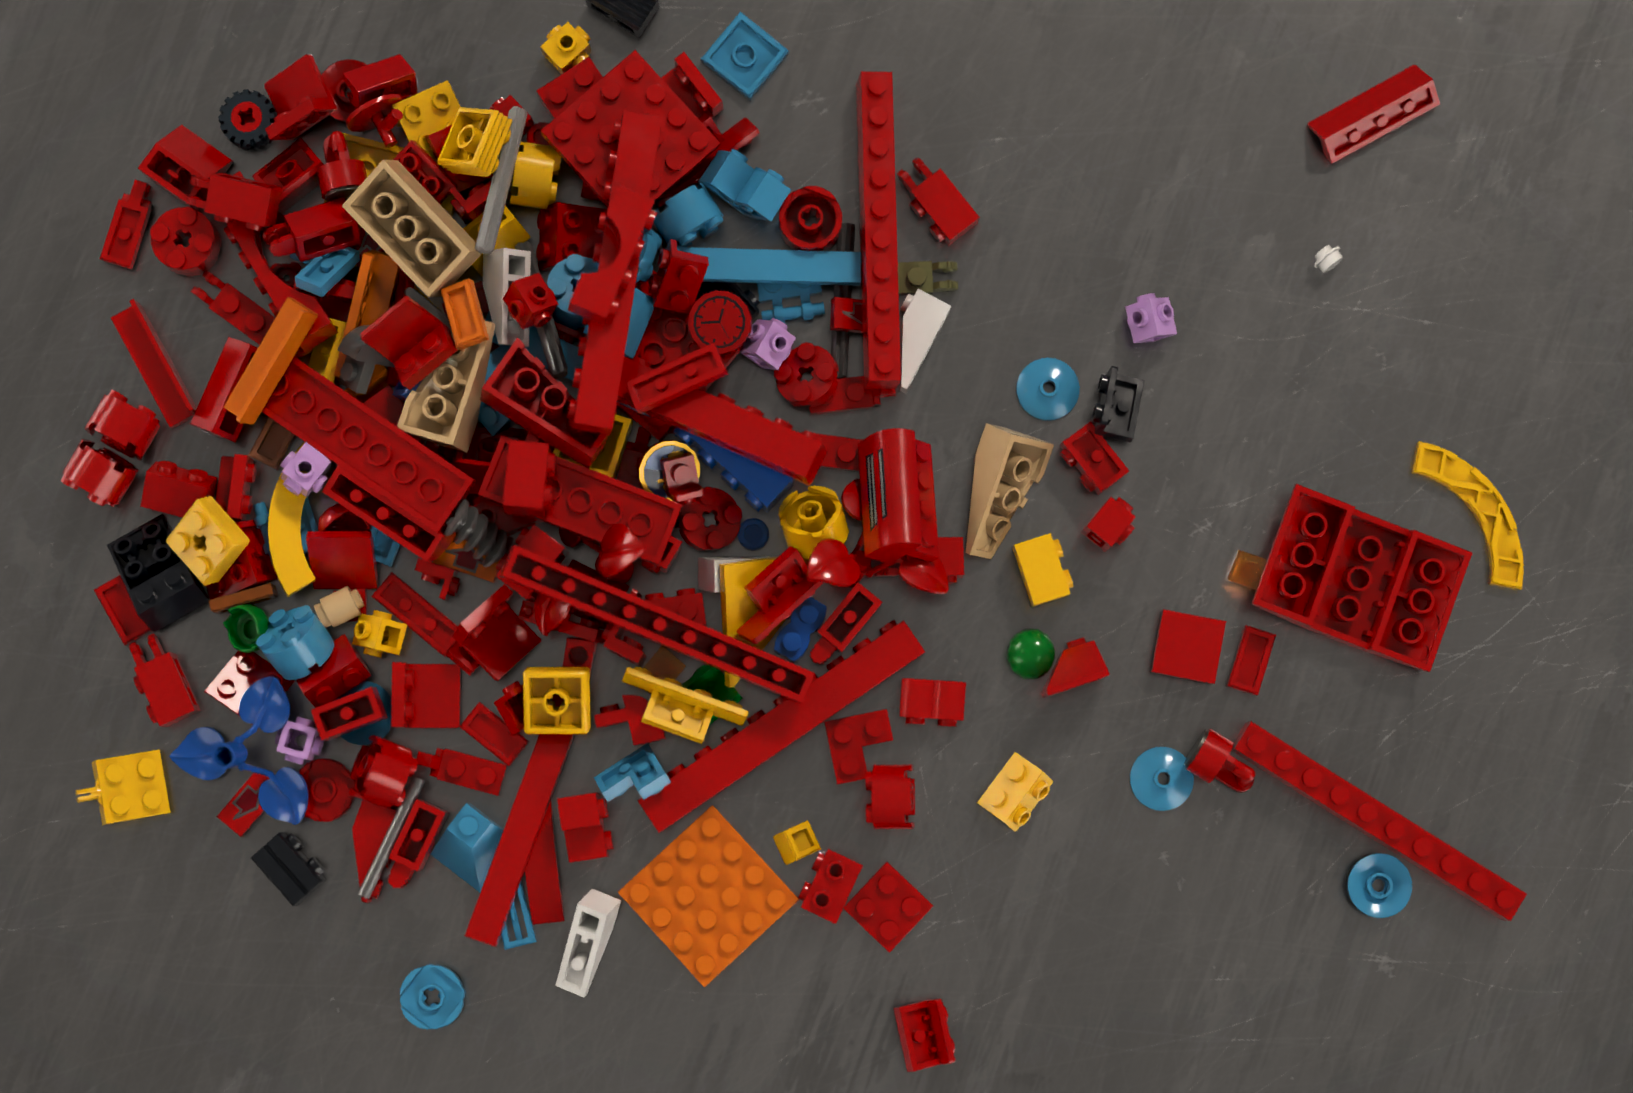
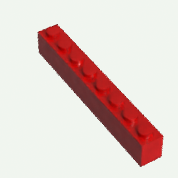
M634 356L632 360L624 357L617 398L618 402L636 409L625 382L654 370L650 368L651 364L637 356ZM704 386L644 412L811 486L828 452L821 442L822 438L807 430L803 434L794 431L790 423L780 418H775L774 421L764 418V413L759 409L749 405L745 409L735 405L736 401L725 394L718 393L716 397L707 393V388Z

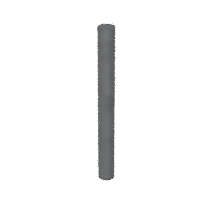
M413 776L406 791L404 801L399 806L357 893L358 895L367 899L370 898L415 800L425 783L424 780Z

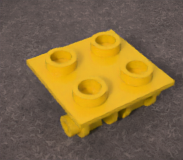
M448 80L391 105L393 109H399L403 114V118L396 126L402 127L408 142L415 140L431 158L434 157V154L426 137L452 125L459 108H461Z

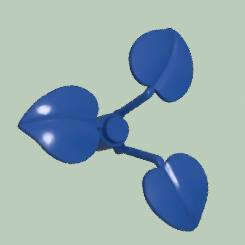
M274 676L264 677L252 684L240 701L239 714L241 719L246 723L253 724L248 731L241 736L235 737L234 741L224 742L222 735L211 727L196 728L170 754V758L182 770L202 780L220 778L228 768L237 767L240 771L247 770L269 777L259 788V803L262 809L276 820L297 825L302 821L308 807V788L302 775L291 767H283L274 774L270 770L245 763L248 751L243 741L253 735L258 728L266 733H273L282 729L290 715L289 700L279 680Z

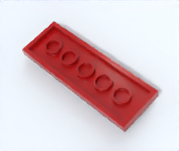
M501 435L478 492L479 497L502 506L509 440H514ZM555 456V478L549 477L548 485H552L553 490L552 509H545V518H533L600 544L605 533L613 525H626L647 548L638 558L659 566L682 505Z

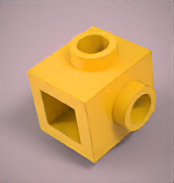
M569 22L563 26L557 25L546 36L548 40L540 46L543 56L560 74L590 57L589 54L591 53L588 43L591 39L579 25L574 28Z
M374 610L372 616L362 614L358 617L354 627L352 644L364 647L363 654L382 658L383 652L400 655L407 624L391 620L392 614Z

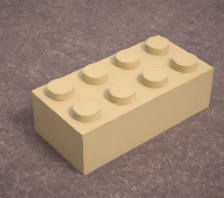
M383 159L342 205L428 297H442L440 289L454 284L482 254L476 251V242L398 160Z

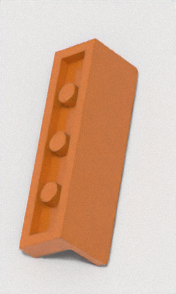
M288 297L224 405L225 409L237 416L236 421L239 423L255 424L318 316L317 313L293 298Z

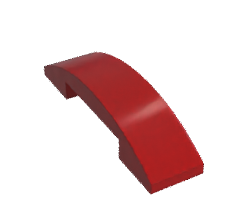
M552 799L525 868L532 925L565 921L553 826Z

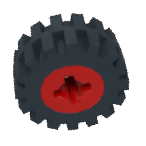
M244 89L242 93L236 91L233 93V97H227L224 100L226 104L220 107L221 115H218L220 127L225 136L234 145L246 150L250 148L260 149V145L264 144L266 146L269 144V137L265 128L274 123V118L277 116V112L270 100L258 91L250 92L249 89Z

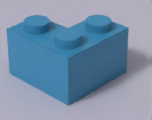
M732 149L731 152L718 150L699 182L703 183L705 187L744 216L771 222L791 191L789 187L783 184L785 179L771 169H768L767 172L759 167L753 169L746 163L748 158L735 149Z

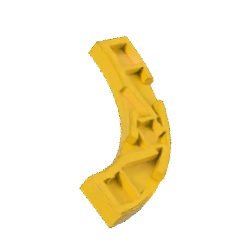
M1418 441L1412 473L1427 477L1445 486L1456 494L1473 513L1481 527L1488 548V584L1522 590L1524 575L1523 551L1520 546L1516 522L1502 495L1485 475L1476 467L1459 458L1458 455L1439 446Z
M305 442L301 444V446L295 451V453L299 451V449L304 445ZM280 475L270 504L268 541L273 568L287 597H290L313 583L316 578L309 568L301 541V515L306 497L301 493L298 496L287 490L283 486L284 480L281 479Z

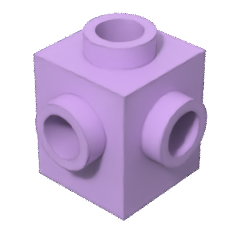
M1155 293L1145 294L1136 298L1137 303L1125 306L1133 343L1155 342L1177 334L1174 311L1169 297L1156 298Z
M757 319L752 324L751 333L739 352L760 368L778 370L782 362L790 355L791 346L796 337L787 331L788 326L778 319Z
M305 442L297 453L291 451L280 466L283 468L281 479L284 480L283 486L297 496L301 493L307 498L312 491L317 494L328 480L325 474L331 468L332 461Z
M297 716L295 722L287 721L285 726L277 731L275 744H278L276 751L286 754L284 760L303 765L304 759L313 761L315 755H320L324 741L321 740L318 729L314 728L315 721ZM301 735L307 737L304 747H300L297 744V739Z

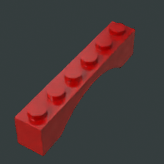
M240 171L233 174L234 176L245 178ZM234 219L233 223H227L228 226L223 228L224 232L233 245L237 242L243 251L238 253L245 267L248 270L253 267L257 277L253 280L262 295L268 293L273 302L269 303L268 306L274 316L278 315L288 297L297 300L318 314L300 345L301 348L307 352L337 334L338 331L316 297L290 287L272 272L263 252L261 232L244 227L245 222Z

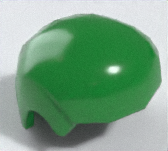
M252 604L230 607L228 609L230 615L223 622V626L228 631V639L234 649L243 653L260 650L256 645V640L267 631L270 624L264 610Z
M1025 628L1011 638L1007 649V661L1012 671L1024 679H1037L1044 676L1051 669L1055 659L1053 642L1048 634L1039 629Z

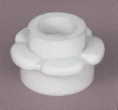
M1327 245L1314 256L1317 260L1314 267H1319L1323 273L1333 269L1344 258L1339 252L1340 247L1331 248L1330 245Z

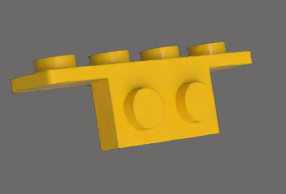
M627 667L622 682L651 692L641 722L700 744L704 741L712 715L743 726L749 713L737 702L730 700L722 702L712 698L713 696L709 692L701 689L692 691L682 687V684L675 679L664 678L663 680L652 676L649 670L642 667Z

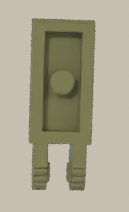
M898 262L899 296L915 295L917 289L928 294L957 290L958 282L946 280L933 283L932 274L934 272L950 273L957 271V262Z

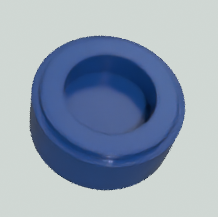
M747 519L741 523L737 535L738 540L747 550H759L769 540V529L760 519Z

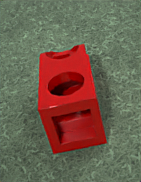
M568 637L562 667H588L591 678L598 643L581 638Z

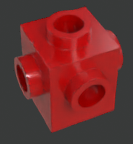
M539 272L513 281L503 297L510 315L516 319L522 330L531 326L539 328L547 324L552 319L551 315L559 304L554 292L548 288Z

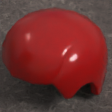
M339 503L327 508L318 521V531L369 530L368 522Z

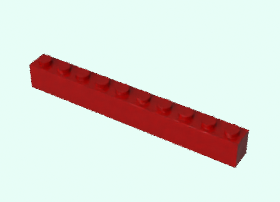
M861 71L856 83L864 389H896L901 381L893 77L892 72Z
M624 110L622 120H615L612 139L618 140L617 151L610 150L607 167L608 170H613L612 182L605 181L602 200L608 201L607 212L618 185L646 197L650 196L662 117ZM600 212L597 231L603 232L602 244L595 243L592 262L598 263L597 272L609 267L618 256L617 239L612 230L604 223L607 214L605 212ZM644 230L640 237V240H643ZM632 258L628 269L632 270L633 273L627 288L620 287L616 298L621 300L614 319L608 316L605 324L602 325L583 317L582 324L588 325L587 337L580 336L577 356H583L581 369L575 368L572 387L578 388L577 399H570L567 419H573L572 429L604 435H611L613 430L639 259Z
M516 545L511 546L499 575L504 579L794 702L803 703L815 675L810 670Z
M892 620L879 629L882 635L871 642L867 637L852 648L855 653L846 660L841 655L827 664L826 667L829 671L819 678L816 674L814 675L803 703L794 702L783 696L778 697L773 701L776 706L766 714L762 709L746 719L749 723L747 727L741 731H738L735 727L721 736L722 744L713 750L709 745L693 755L696 759L694 763L686 768L681 763L669 771L667 775L671 783L666 785L659 793L651 795L646 799L641 798L638 800V803L656 830L661 833L923 655L925 650L906 622L903 620L897 624L895 620Z
M1252 721L1246 722L1236 737L1232 752L1497 918L1511 921L1525 899L1527 893Z

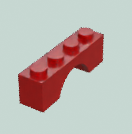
M618 185L604 221L617 239L618 256L609 267L602 271L581 274L569 302L568 311L602 325L605 324L608 316L614 319L621 300L616 298L620 287L627 288L633 273L632 270L628 269L632 258L639 259L645 241L640 240L644 228L651 230L657 212L652 210L655 200Z

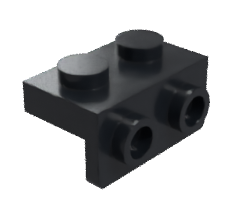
M1111 366L1107 374H1102L1099 379L1097 392L1102 394L1100 404H1095L1092 414V422H1096L1094 434L1131 443L1134 439L1145 380L1117 374L1118 367Z

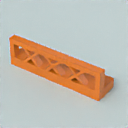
M374 249L363 253L343 339L353 329L363 325H371L391 308L400 267L387 253ZM341 352L339 353L334 374L338 378H340L341 368L347 356Z

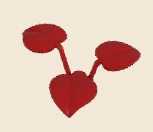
M856 478L842 491L841 501L845 511L851 517L863 521L860 479ZM863 532L856 547L850 554L842 542L835 539L822 540L812 551L807 567L808 581H820L839 587H853L865 575L871 578L876 572L896 563H901L898 573L912 587L934 594H946L949 590L946 571L940 558L933 562H928L905 555V557L903 556L891 564L882 563L872 568L871 558L865 557L864 551H861L864 544Z
M615 524L605 533L601 547L590 539L559 528V536L563 544L574 547L582 540L584 544L599 553L595 561V569L599 575L589 577L606 583L608 579L626 583L633 574V562L647 549L633 531L623 524ZM537 593L534 615L540 632L544 636H548L550 631L564 621L571 607Z

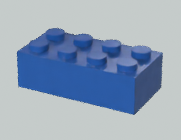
M677 427L673 430L675 437L680 442L685 443L689 447L693 445L699 450L697 452L698 458L710 469L716 466L722 471L720 474L722 476L721 479L734 491L738 487L746 493L744 500L757 512L763 509L768 513L793 486V478Z

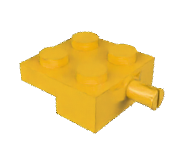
M160 749L95 760L92 762L95 787L75 790L76 796L89 794L77 797V803L97 800L102 826L171 813Z

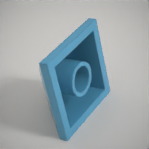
M466 803L446 828L430 855L478 892H481L504 829L471 803Z

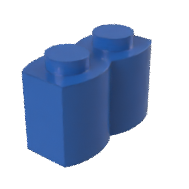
M812 597L801 603L793 611L791 622L779 632L774 645L775 653L792 663L800 660L808 649L810 636L816 633L822 626L826 617L827 606Z

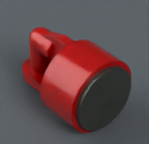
M334 131L326 137L323 143L326 164L317 170L321 195L327 202L341 197L347 200L367 178L365 163L361 160L350 159L344 134L340 131Z
M1211 728L1205 729L1184 763L1187 771L1207 783H1211L1215 778L1240 793L1248 791L1253 786L1255 778L1253 768L1229 755L1234 742Z

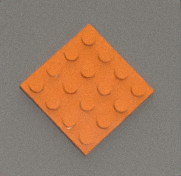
M713 805L618 891L620 896L704 988L799 900Z

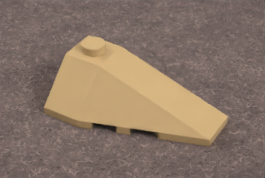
M485 321L489 340L463 350L457 349V352L422 380L416 391L412 390L406 398L397 425L398 428L407 434L434 444L468 453L478 422L481 406L480 397L482 387L485 384L495 329L494 323Z
M986 423L975 456L965 553L992 559L1011 528L1010 519L1018 507L1023 509L1028 499L1025 498V495L1033 482L1038 484L1043 477L1054 444L1008 428Z

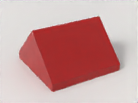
M300 137L253 174L252 177L255 181L282 187L278 210L283 214L320 185L317 170L324 164Z

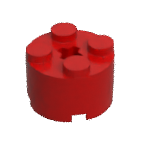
M806 186L793 191L786 197L779 211V230L783 241L792 250L827 251L837 242L842 228V211L831 192L818 186ZM811 215L815 216L816 223H813L811 226L805 225L804 219H809Z
M178 207L165 212L150 229L151 246L155 256L168 269L177 274L187 276L201 275L206 270H210L218 259L221 237L217 228L205 215L191 207ZM188 237V242L190 245L184 247L182 245L183 239Z
M111 390L108 395H104L85 426V430L92 436L97 431L103 435L102 443L132 458L135 454L137 460L141 461L161 428L159 425L160 421L155 418L156 413L142 405L135 408L127 403L128 398L117 391Z
M81 439L62 472L61 482L75 490H78L80 487L89 492L87 498L98 505L105 506V504L115 507L116 504H120L139 470L132 468L134 466L132 463L105 447L97 451L92 448L95 442Z
M371 735L368 739L373 742L369 747L363 745L354 761L350 779L355 780L354 789L348 787L349 795L387 809L393 805L399 807L406 795L404 787L408 776L412 777L414 775L418 759L412 757V750L410 748L376 735Z
M913 764L873 765L872 771H866V790L871 791L872 803L866 804V822L873 823L874 829H914V823H908L909 815H915V779L908 778V771H914Z

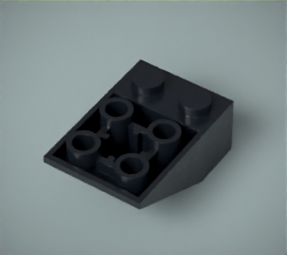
M163 513L107 544L138 616L153 632L209 602L202 583L166 543V539L173 530Z

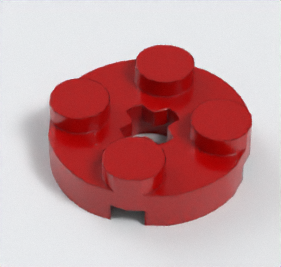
M805 342L791 350L790 355L782 362L779 369L774 370V377L779 392L790 404L801 407L800 405L814 407L824 403L835 392L838 384L836 379L839 367L826 349ZM813 370L811 373L813 378L809 382L806 379L801 381L804 372Z
M706 486L704 487V496L697 497V501L694 503L682 505L678 516L681 528L679 531L684 541L691 547L700 551H715L728 546L738 535L741 526L742 510L727 492ZM712 512L715 515L716 524L706 527L704 525L705 518L702 514Z

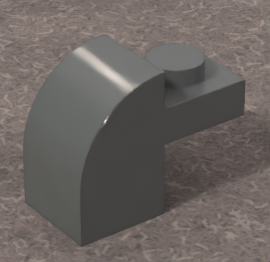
M370 325L359 326L350 331L338 348V351L347 355L341 368L338 383L361 394H366L375 364L395 368L391 361L361 340L360 333Z

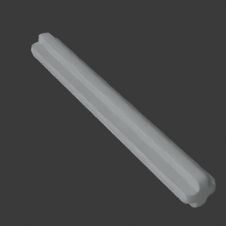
M513 106L508 113V119H512L510 127L511 136L508 142L503 145L498 157L499 165L493 173L475 245L477 252L486 255L492 253L495 248L527 118V111L518 106Z

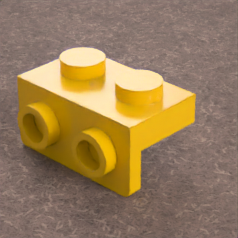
M1014 752L977 803L1016 832L1020 826L1028 822L1031 812L1038 802L1048 795L1053 780L1041 769Z

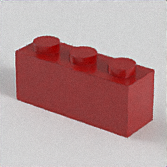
M228 337L191 420V425L236 443L244 424L237 422V416L225 409L224 405L258 347Z

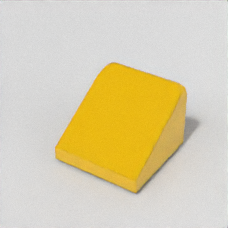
M808 820L773 836L785 865L821 850Z

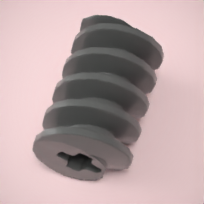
M466 499L462 500L456 508L454 516L445 523L447 527L444 535L448 537L456 532L457 534L453 541L456 544L461 543L465 539L466 543L463 550L468 552L475 547L476 550L473 558L478 560L485 555L486 557L482 565L486 568L499 561L509 551L514 541V538L508 537L507 532L503 529L498 530L496 523L493 521L488 522L486 515L479 514L476 507L469 506V502Z

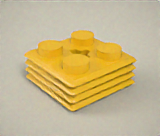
M459 108L437 164L442 165L443 168H447L448 171L455 174L491 176L498 168V157L503 145L510 139L512 119H508V116H503V113H499L498 110Z
M212 496L197 499L166 539V543L204 586L211 585V583L214 584L215 582L218 583L250 542L249 538Z
M527 667L523 672L525 734H588L591 728L590 669L588 667ZM554 694H559L560 698L565 700L560 707H555V702L549 701Z

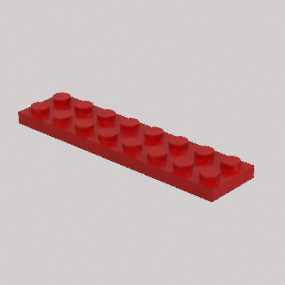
M295 356L262 410V413L304 442L310 444L320 453L437 534L445 529L447 526L445 523L454 516L456 508L467 497L477 482Z

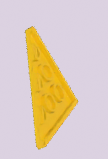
M777 557L719 564L722 633L763 650L785 620L778 624L767 638L756 645L741 638L737 630L759 611L744 587ZM804 559L808 566L809 559ZM724 672L725 686L735 687L740 678Z

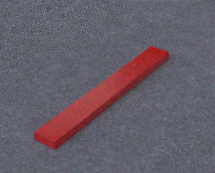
M556 694L552 698V701L555 702V707H560L562 702L565 701ZM539 734L466 930V938L497 947L575 734Z

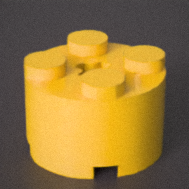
M521 141L513 172L511 194L514 195L510 197V204L548 209V205L555 203L558 183L552 182V176L558 175L561 156L552 146Z
M809 486V491L798 493V490L789 494L779 507L780 524L787 546L796 548L804 559L810 558L812 551L822 540L835 539L844 544L848 538L849 528L842 504L837 494L827 487Z

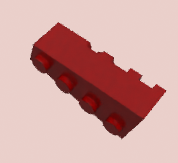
M517 337L482 387L480 401L546 443H549L579 464L590 468L605 446L608 435L572 429L573 419H567L570 399H575L570 395L568 389L545 369L546 366L537 357L535 358L525 348V344Z

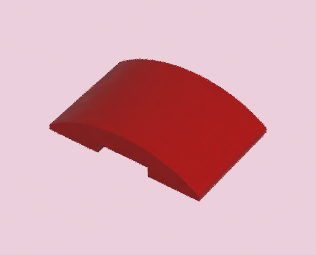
M1295 484L1251 604L1330 639L1406 666L1430 672L1473 552L1419 531L1405 529L1355 509V506Z

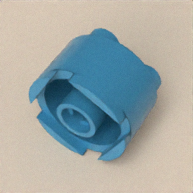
M699 183L698 187L692 185L665 202L667 205L666 210L662 213L657 208L655 210L657 215L653 224L667 245L669 240L673 239L677 240V247H691L693 245L692 241L701 235L705 239L718 231V225L724 220L722 218L723 213L704 184Z
M579 254L569 255L566 259L557 263L551 270L547 280L548 288L554 292L559 303L552 313L554 321L573 330L586 327V325L582 324V316L568 311L569 302L581 274L595 273L598 269V263L592 262L593 259L582 257Z
M308 605L288 611L284 609L275 611L269 617L268 621L270 624L267 631L256 640V645L276 671L286 680H296L310 674L308 668L315 663L320 667L330 657L334 649V640L331 638L330 633Z

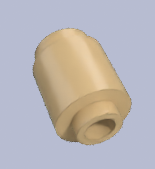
M346 586L321 598L320 603L314 605V608L325 628L329 626L335 628L362 615L360 608L365 605L358 590L354 589L351 591Z

